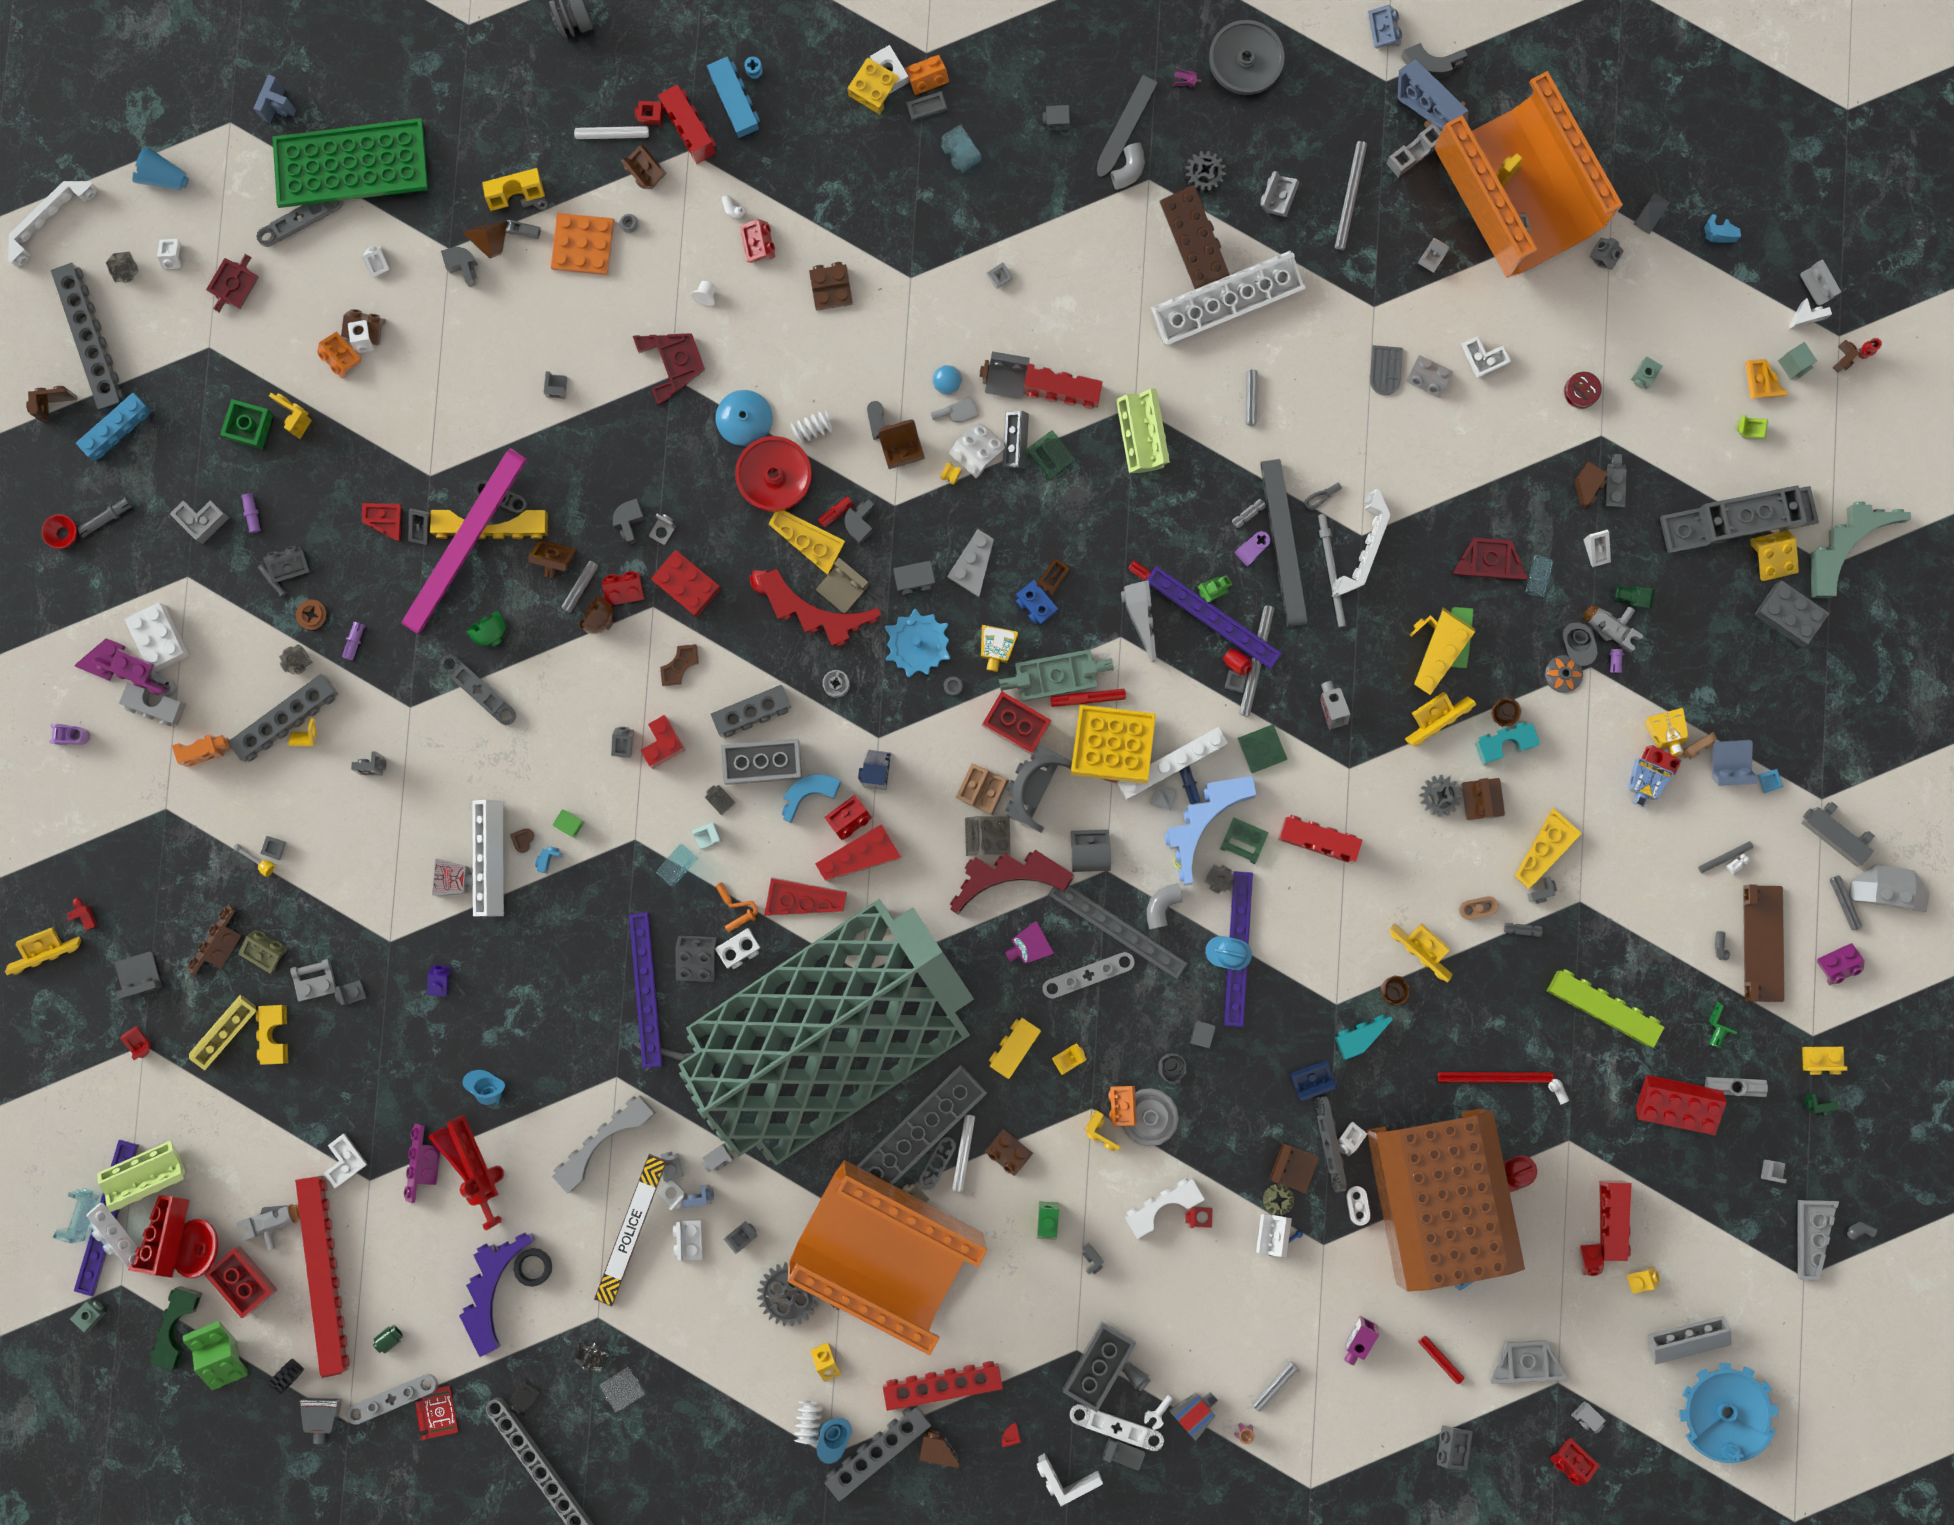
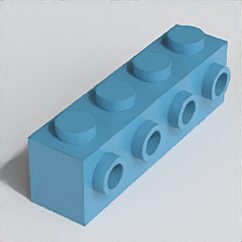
M725 57L707 65L708 72L738 138L759 130L757 124L760 122L756 111L752 112L750 108L753 104L749 95H744L743 89H745L742 79H737L735 75L738 71L734 62H730L728 57Z
M132 393L79 439L76 444L89 458L96 461L112 446L116 445L122 437L131 432L152 410L139 396Z

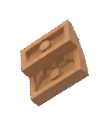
M972 763L956 798L993 815L1009 780Z

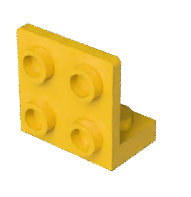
M867 58L848 86V95L880 115L884 110L883 102L899 77L870 58Z
M270 393L269 397L292 412V415L290 414L286 418L284 428L298 439H301L312 421L308 417L309 413L299 405L288 401L281 394L278 393L275 396Z
M1788 530L1750 539L1751 546L1758 552L1760 579L1762 581L1799 572L1796 538Z
M1095 1110L1084 1129L1087 1132L1086 1136L1095 1142L1100 1139L1104 1142L1103 1146L1113 1152L1115 1149L1120 1151V1145L1095 1132L1096 1129L1100 1130L1105 1121L1102 1118L1104 1114Z

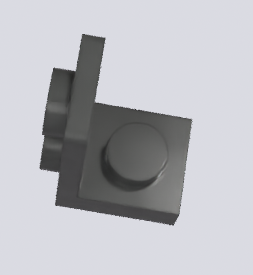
M1109 1438L1102 1457L1107 1462L1111 1463L1112 1460L1132 1469L1140 1470L1145 1451Z

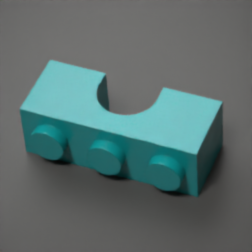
M1525 721L1516 724V729L1509 731L1507 727L1497 731L1498 735L1491 737L1490 734L1479 737L1480 741L1476 742L1475 745L1482 764L1484 765L1504 757L1502 752L1504 741H1512L1516 745L1518 752L1540 745L1533 723L1527 724Z

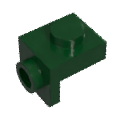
M1816 1093L1806 1094L1805 1104L1810 1113H1821V1116L1833 1114L1832 1110L1839 1109L1836 1101L1818 1103Z

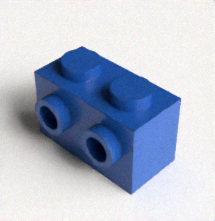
M1033 580L1016 594V603L1022 610L1026 608L1030 613L1028 617L1034 624L1038 623L1041 626L1058 612V608L1045 592L1036 586L1037 583Z

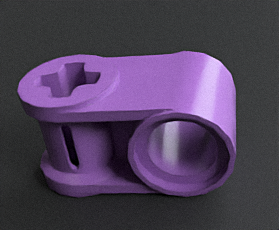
M1257 532L1234 553L1248 567L1269 545L1270 537L1266 532ZM1263 537L1265 539L1263 542L1265 545H1263L1262 543L1258 545V538Z
M51 724L53 731L52 740L49 741L50 744L84 745L90 739L88 730L84 728ZM80 731V738L76 740L75 735Z

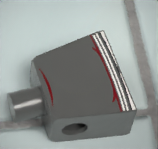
M303 1398L300 1400L303 1431L305 1433H313V1444H325L326 1433H332L336 1430L342 1399Z

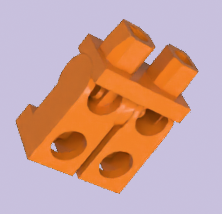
M209 734L204 736L205 739L196 740L194 744L185 746L178 743L172 745L177 763L190 767L215 757H223V751L232 749L228 744L229 738H225L223 735L215 737Z

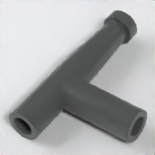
M264 563L260 564L258 569L279 593L280 597L285 596L287 593L278 582H271L266 565Z

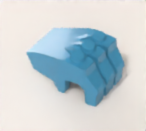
M1712 214L1704 226L1705 238L1710 242H1737L1741 237L1740 229L1730 224L1728 219L1724 221L1723 225H1716L1715 219L1717 216Z

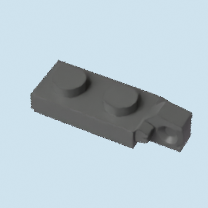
M1614 454L1612 456V464H1608L1606 469L1608 474L1605 477L1607 480L1605 484V507L1624 508L1626 501V465L1622 464V454Z

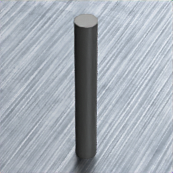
M1749 841L1699 866L1698 869L1701 873H1704L1752 849L1753 844Z

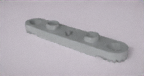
M1123 952L1049 979L1043 984V993L1048 998H1056L1127 972L1133 968L1134 958L1131 954ZM1124 956L1130 960V965L1126 968L1121 967L1119 964V959ZM1085 970L1094 973L1091 981L1083 978ZM1055 983L1058 991L1055 994H1049L1046 989L1048 984Z
M425 1374L356 1403L348 1408L346 1413L347 1420L351 1424H360L436 1391L438 1387L437 1378L432 1374ZM425 1379H429L432 1383V1387L429 1390L423 1386ZM390 1394L396 1396L394 1404L388 1401ZM354 1409L361 1411V1418L359 1420L352 1416Z

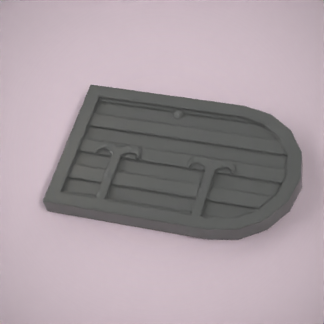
M1372 346L1369 377L1370 385L1376 393L1390 395L1398 389L1401 381L1403 348Z

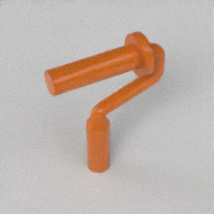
M721 882L716 885L725 904L730 908L751 905L753 912L750 908L747 909L746 914L725 925L727 932L734 930L749 920H756L755 915L758 913V908L753 901L732 904V899L724 884Z

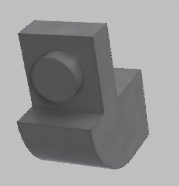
M462 247L441 250L447 271L453 273L462 270L466 284L469 287L476 285L475 279L477 274L474 266H477L478 263L471 252Z
M637 498L621 504L613 515V526L615 529L622 528L620 530L621 537L629 545L636 543L631 524L645 520Z
M869 499L866 502L862 501L857 506L856 513L849 508L845 516L847 532L859 545L873 532L872 528L864 521L875 508Z

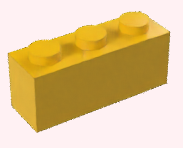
M1023 1018L1020 1021L1018 1019L1015 1020L1010 1028L1013 1032L1009 1037L1005 1035L999 1044L1002 1046L999 1053L995 1051L989 1059L991 1062L990 1067L1010 1079L1041 1032L1040 1029Z

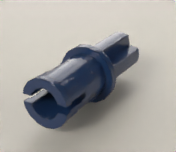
M1189 765L1179 772L1183 782L1182 788H1185L1190 804H1196L1200 802V797L1196 787L1197 781H1194Z

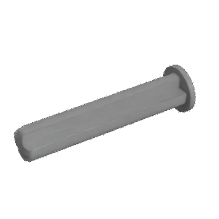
M1290 1360L1287 1361L1288 1365L1252 1403L1257 1411L1260 1412L1297 1371L1300 1372L1299 1368Z

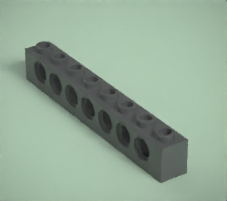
M71 262L52 269L51 273L97 409L105 414L123 402L125 395L123 390L119 389V377L112 368L114 364L110 354H107L106 347L108 345L105 338L101 336V324L94 316L96 310L93 303L89 301L88 295H90V292L82 280L84 274L80 267ZM75 282V286L69 289V285ZM81 299V303L75 306V302ZM87 316L86 322L81 324V319ZM93 334L92 339L87 341V336ZM99 351V355L93 359L94 352ZM105 369L104 374L98 376L99 371ZM107 386H110V387H111L110 391L105 394V393H104L105 388H106Z

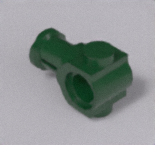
M1617 585L1614 602L1622 600L1628 601L1634 606L1652 608L1655 589L1638 586L1630 589Z

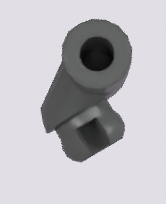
M544 197L526 201V198L520 199L523 209L534 206L540 210H545L548 207V201Z
M1858 1222L1849 1227L1847 1236L1852 1240L1857 1239L1862 1234L1875 1237L1877 1228L1863 1222Z

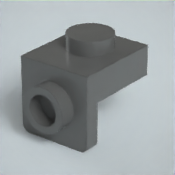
M1551 877L1543 878L1546 890L1527 894L1529 902L1535 900V903L1538 904L1546 902L1547 897L1555 896V891H1557L1555 881L1551 880Z
M745 1221L726 1236L724 1240L733 1252L737 1254L758 1235L754 1226Z

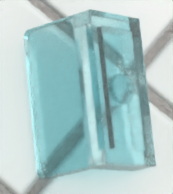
M679 844L658 868L656 873L670 886L674 887L696 862L698 857L683 844Z

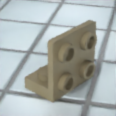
M838 558L834 563L835 567L816 588V591L845 614L868 588L869 583Z

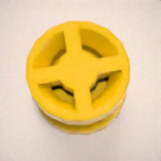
M948 462L940 479L948 480L950 484L955 485L962 468L954 467L951 462Z

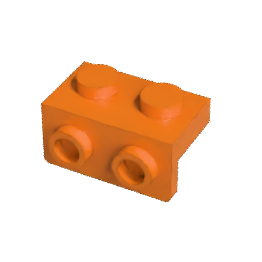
M939 55L904 68L909 76L914 95L949 83L946 68Z

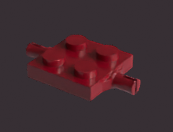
M244 254L240 263L232 262L227 258L223 259L206 288V291L215 295L218 299L212 309L220 313L225 303L241 309L259 278L258 275L252 273L247 268L252 257Z

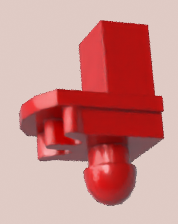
M75 898L73 906L76 909L68 912L69 917L66 918L67 921L80 916L85 930L97 926L90 905L83 906V901L80 898Z

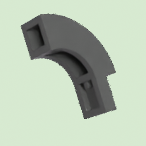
M1421 43L1403 50L1401 55L1406 65L1416 59L1435 79L1450 76L1453 68L1462 66L1468 56L1465 49L1445 57H1435L1428 54Z

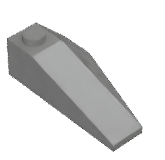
M1142 581L1125 586L1124 591L1121 592L1122 603L1126 604V609L1151 662H1155L1154 633H1152L1153 618L1149 611L1151 610L1149 581Z

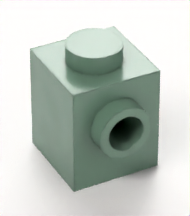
M1646 356L1631 380L1634 381L1637 387L1648 389L1663 366Z
M89 1300L80 1307L70 1320L83 1332H87L96 1325L106 1312L103 1310L104 1307L100 1302Z

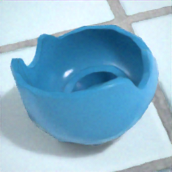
M950 365L938 368L933 376L934 387L942 394L956 392L962 382L960 371Z

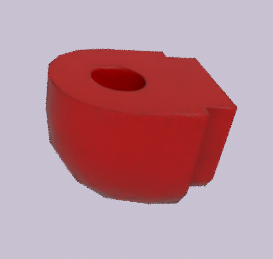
M752 571L750 584L757 593L767 595L759 576L770 571Z

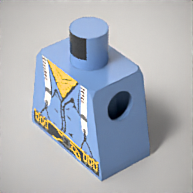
M1636 759L1628 790L1637 793L1633 804L1644 807L1647 798L1656 800L1669 782L1673 772L1643 759Z

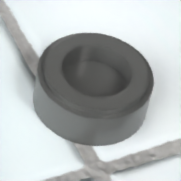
M952 676L945 680L944 690L948 695L957 696L962 692L963 684L958 677Z

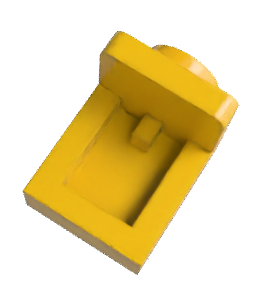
M1077 1043L1052 1058L1061 1075L1087 1060L1083 1049Z
M1654 1266L1626 1275L1632 1294L1654 1290L1660 1285V1276L1655 1271Z

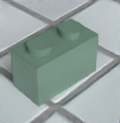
M1805 342L1790 350L1778 360L1790 379L1795 376L1798 379L1813 369L1812 365L1817 361Z

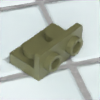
M254 930L246 936L238 954L271 974L275 971L281 956L286 953L287 948L282 946L280 942L266 936L265 933Z

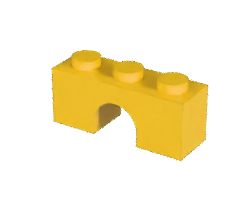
M537 168L482 182L485 199L490 211L507 207L508 199L514 194H524L526 201L545 197L542 180Z
M287 1005L258 1006L256 1021L259 1022V1030L256 1032V1038L259 1041L260 1049L257 1050V1059L260 1061V1065L288 1063V1044H278L272 1038V1032L276 1026L287 1024Z

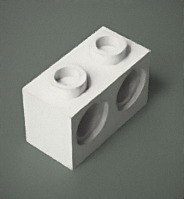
M747 928L716 947L715 950L726 968L732 967L734 970L743 964V959L747 957L752 959L757 956L761 946L751 930ZM747 939L751 940L753 944L750 950H744L742 946L743 942ZM729 950L736 952V958L732 961L726 958V953Z

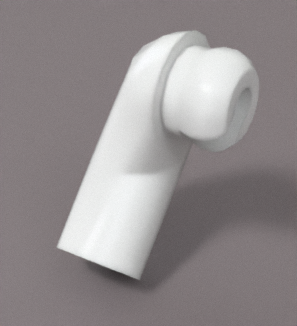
M730 195L721 198L727 215L735 219H740L744 216L745 209L742 206L740 208L734 206Z

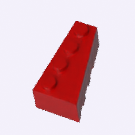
M1599 1181L1600 1247L1604 1261H1628V1256L1631 1255L1629 1237L1631 1234L1630 1208L1632 1183L1625 1181Z
M165 1195L158 1196L149 1217L151 1220L150 1225L147 1229H144L142 1234L144 1237L141 1247H137L134 1254L136 1259L134 1264H130L128 1271L173 1278L190 1200Z

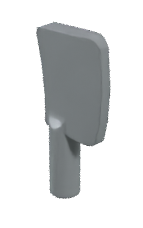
M967 397L956 404L931 412V417L934 420L950 414L952 422H960L977 416V410L971 398Z

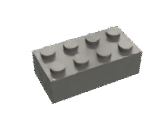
M1101 1321L1062 1389L1063 1393L1093 1411L1098 1412L1134 1349L1136 1341Z

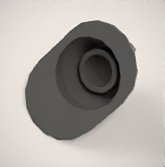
M1581 622L1567 625L1563 632V639L1570 659L1580 666H1587L1593 663L1598 652L1594 632L1591 627Z

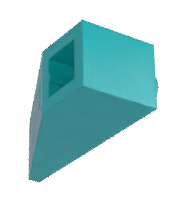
M1383 1014L1374 1018L1375 1022L1368 1024L1366 1021L1356 1025L1357 1029L1350 1031L1348 1028L1338 1032L1339 1036L1335 1037L1343 1059L1346 1060L1364 1053L1389 1025L1392 1017H1386Z

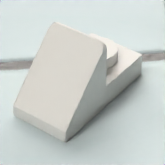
M1806 298L1800 304L1789 327L1792 329L1825 320L1832 315L1830 307L1823 309L1820 306L1811 310Z

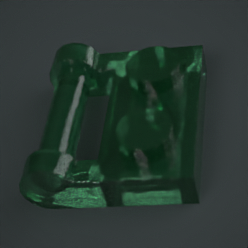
M1053 430L1025 450L1028 456L1031 455L1045 473L1044 477L1048 481L1075 461V458ZM1041 447L1055 465L1054 469L1051 470L1036 451L1038 448Z
M1233 817L1220 850L1230 851L1250 860V863L1256 864L1269 832ZM1233 838L1254 847V853L1230 844V839Z

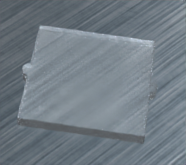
M629 1366L599 1385L606 1396V1401L610 1402L616 1413L645 1395L638 1382L639 1379L634 1376Z

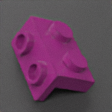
M1853 943L1817 959L1818 965L1827 976L1829 986L1839 984L1845 978L1852 975H1859L1864 970L1865 960Z

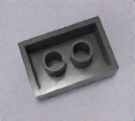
M1781 580L1773 586L1754 615L1802 648L1810 643L1829 613Z

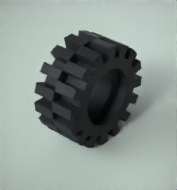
M292 1358L272 1377L267 1385L280 1396L301 1375L304 1368Z

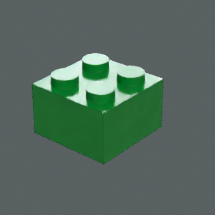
M231 399L220 435L226 440L263 450L274 414L268 409Z

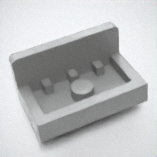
M1273 171L1272 176L1268 179L1265 194L1261 197V206L1265 212L1287 217L1299 181L1280 176L1278 172Z
M1419 355L1406 381L1440 398L1453 371Z

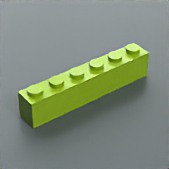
M1564 969V971L1556 972L1547 992L1647 1047L1654 1048L1664 1029L1660 1025L1661 1021L1652 1016L1649 1018L1643 1016V1011L1633 1007L1630 1009L1625 1006V1001L1619 998L1614 1000L1608 997V992L1600 988L1598 990L1592 988V984L1584 979L1580 981L1575 979V974Z

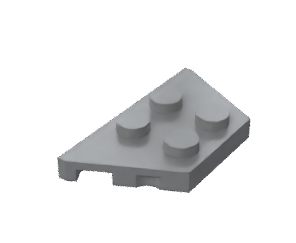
M1535 1340L1506 1342L1490 1381L1492 1384L1568 1379L1547 1341Z

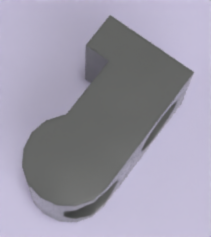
M872 401L867 406V413L872 437L875 440L880 439L878 430L885 427L883 422L884 409L880 402Z

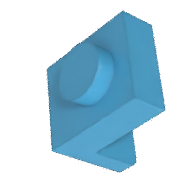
M548 846V849H542L541 855L537 856L535 867H538V872L548 874L552 855L563 857V853L559 852V848Z

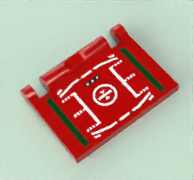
M450 1385L436 1388V1391L422 1397V1400L415 1401L420 1431L428 1430L429 1433L422 1435L421 1440L459 1432Z

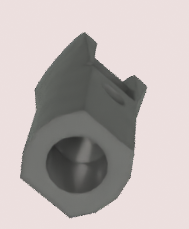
M507 220L508 228L505 229L506 233L539 239L541 227ZM516 226L520 227L519 231H515Z

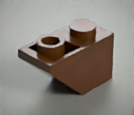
M1589 461L1583 466L1574 481L1582 508L1587 507L1588 504L1592 506L1597 498L1595 493L1598 489L1602 490L1607 482L1605 477L1608 473Z

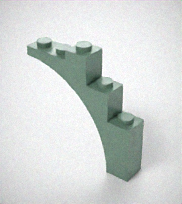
M1854 502L1853 505L1848 507V527L1846 524L1835 525L1834 528L1829 530V547H1818L1817 550L1810 553L1812 598H1833L1837 596L1838 576L1842 564L1853 546L1863 536L1876 528L1906 523L1911 520V512H1904V509H1894L1892 512H1885V509H1875L1872 512V505H1865V502Z

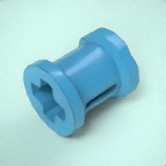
M756 57L746 59L744 66L747 76L751 79H758L763 73L760 60Z

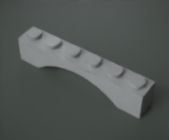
M642 1096L630 1098L625 1103L627 1107L623 1111L620 1109L611 1116L613 1120L608 1125L606 1122L597 1129L599 1133L594 1138L592 1136L588 1137L582 1143L584 1147L580 1151L574 1150L568 1156L570 1160L565 1165L562 1162L554 1169L555 1174L552 1177L567 1194L573 1191L585 1179L586 1169L591 1156L606 1138L622 1129L643 1126L656 1113Z

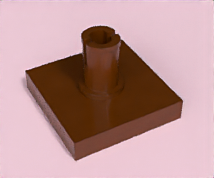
M539 540L530 553L528 562L545 566L544 576L548 577V574H550L549 578H555L556 569L566 571L576 556L577 549Z

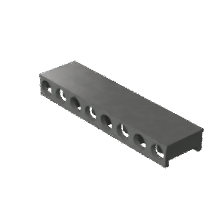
M960 1065L883 1139L857 1167L893 1185L988 1092Z

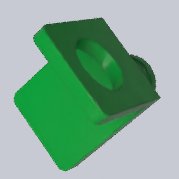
M1717 1002L1709 1020L1716 1028L1709 1044L1717 1048H1721L1727 1033L1731 1032L1736 1035L1738 1033L1735 1029L1717 1022L1724 1007L1720 1002Z

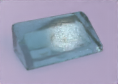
M1537 554L1534 556L1525 593L1540 597L1545 596L1553 560Z

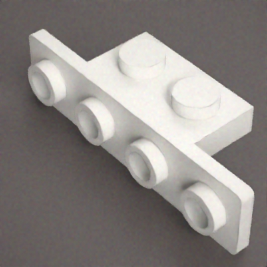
M99 1203L86 1215L91 1221L89 1225L93 1230L91 1234L97 1241H102L104 1244L102 1248L107 1254L119 1257L126 1267L129 1268L130 1264H134L136 1259L134 1254L137 1245L111 1212H109L107 1207L103 1203Z

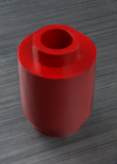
M1230 649L1223 658L1226 666L1240 676L1248 674L1252 669V660L1238 650Z

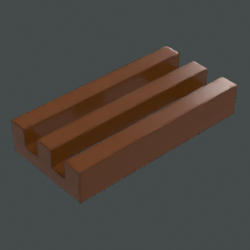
M1054 558L1036 586H1043L1044 591L1048 589L1050 591L1049 594L1053 595L1071 568ZM1055 564L1058 565V568L1055 570V572L1048 580V582H1045L1044 580L1051 572ZM1063 568L1064 572L1059 577L1055 585L1051 586V583L1056 578L1060 570Z

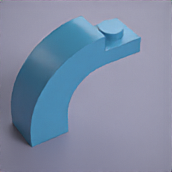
M821 774L810 775L798 780L788 789L783 798L790 802L789 805L786 804L782 811L783 820L792 823L800 802L808 795L822 794L835 799L842 781Z

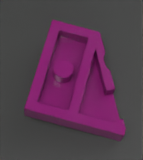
M106 638L78 661L75 667L111 681L114 673L109 670L102 671L98 669L97 665L92 663V660L100 657L112 662L116 650L121 649L124 651L126 646Z

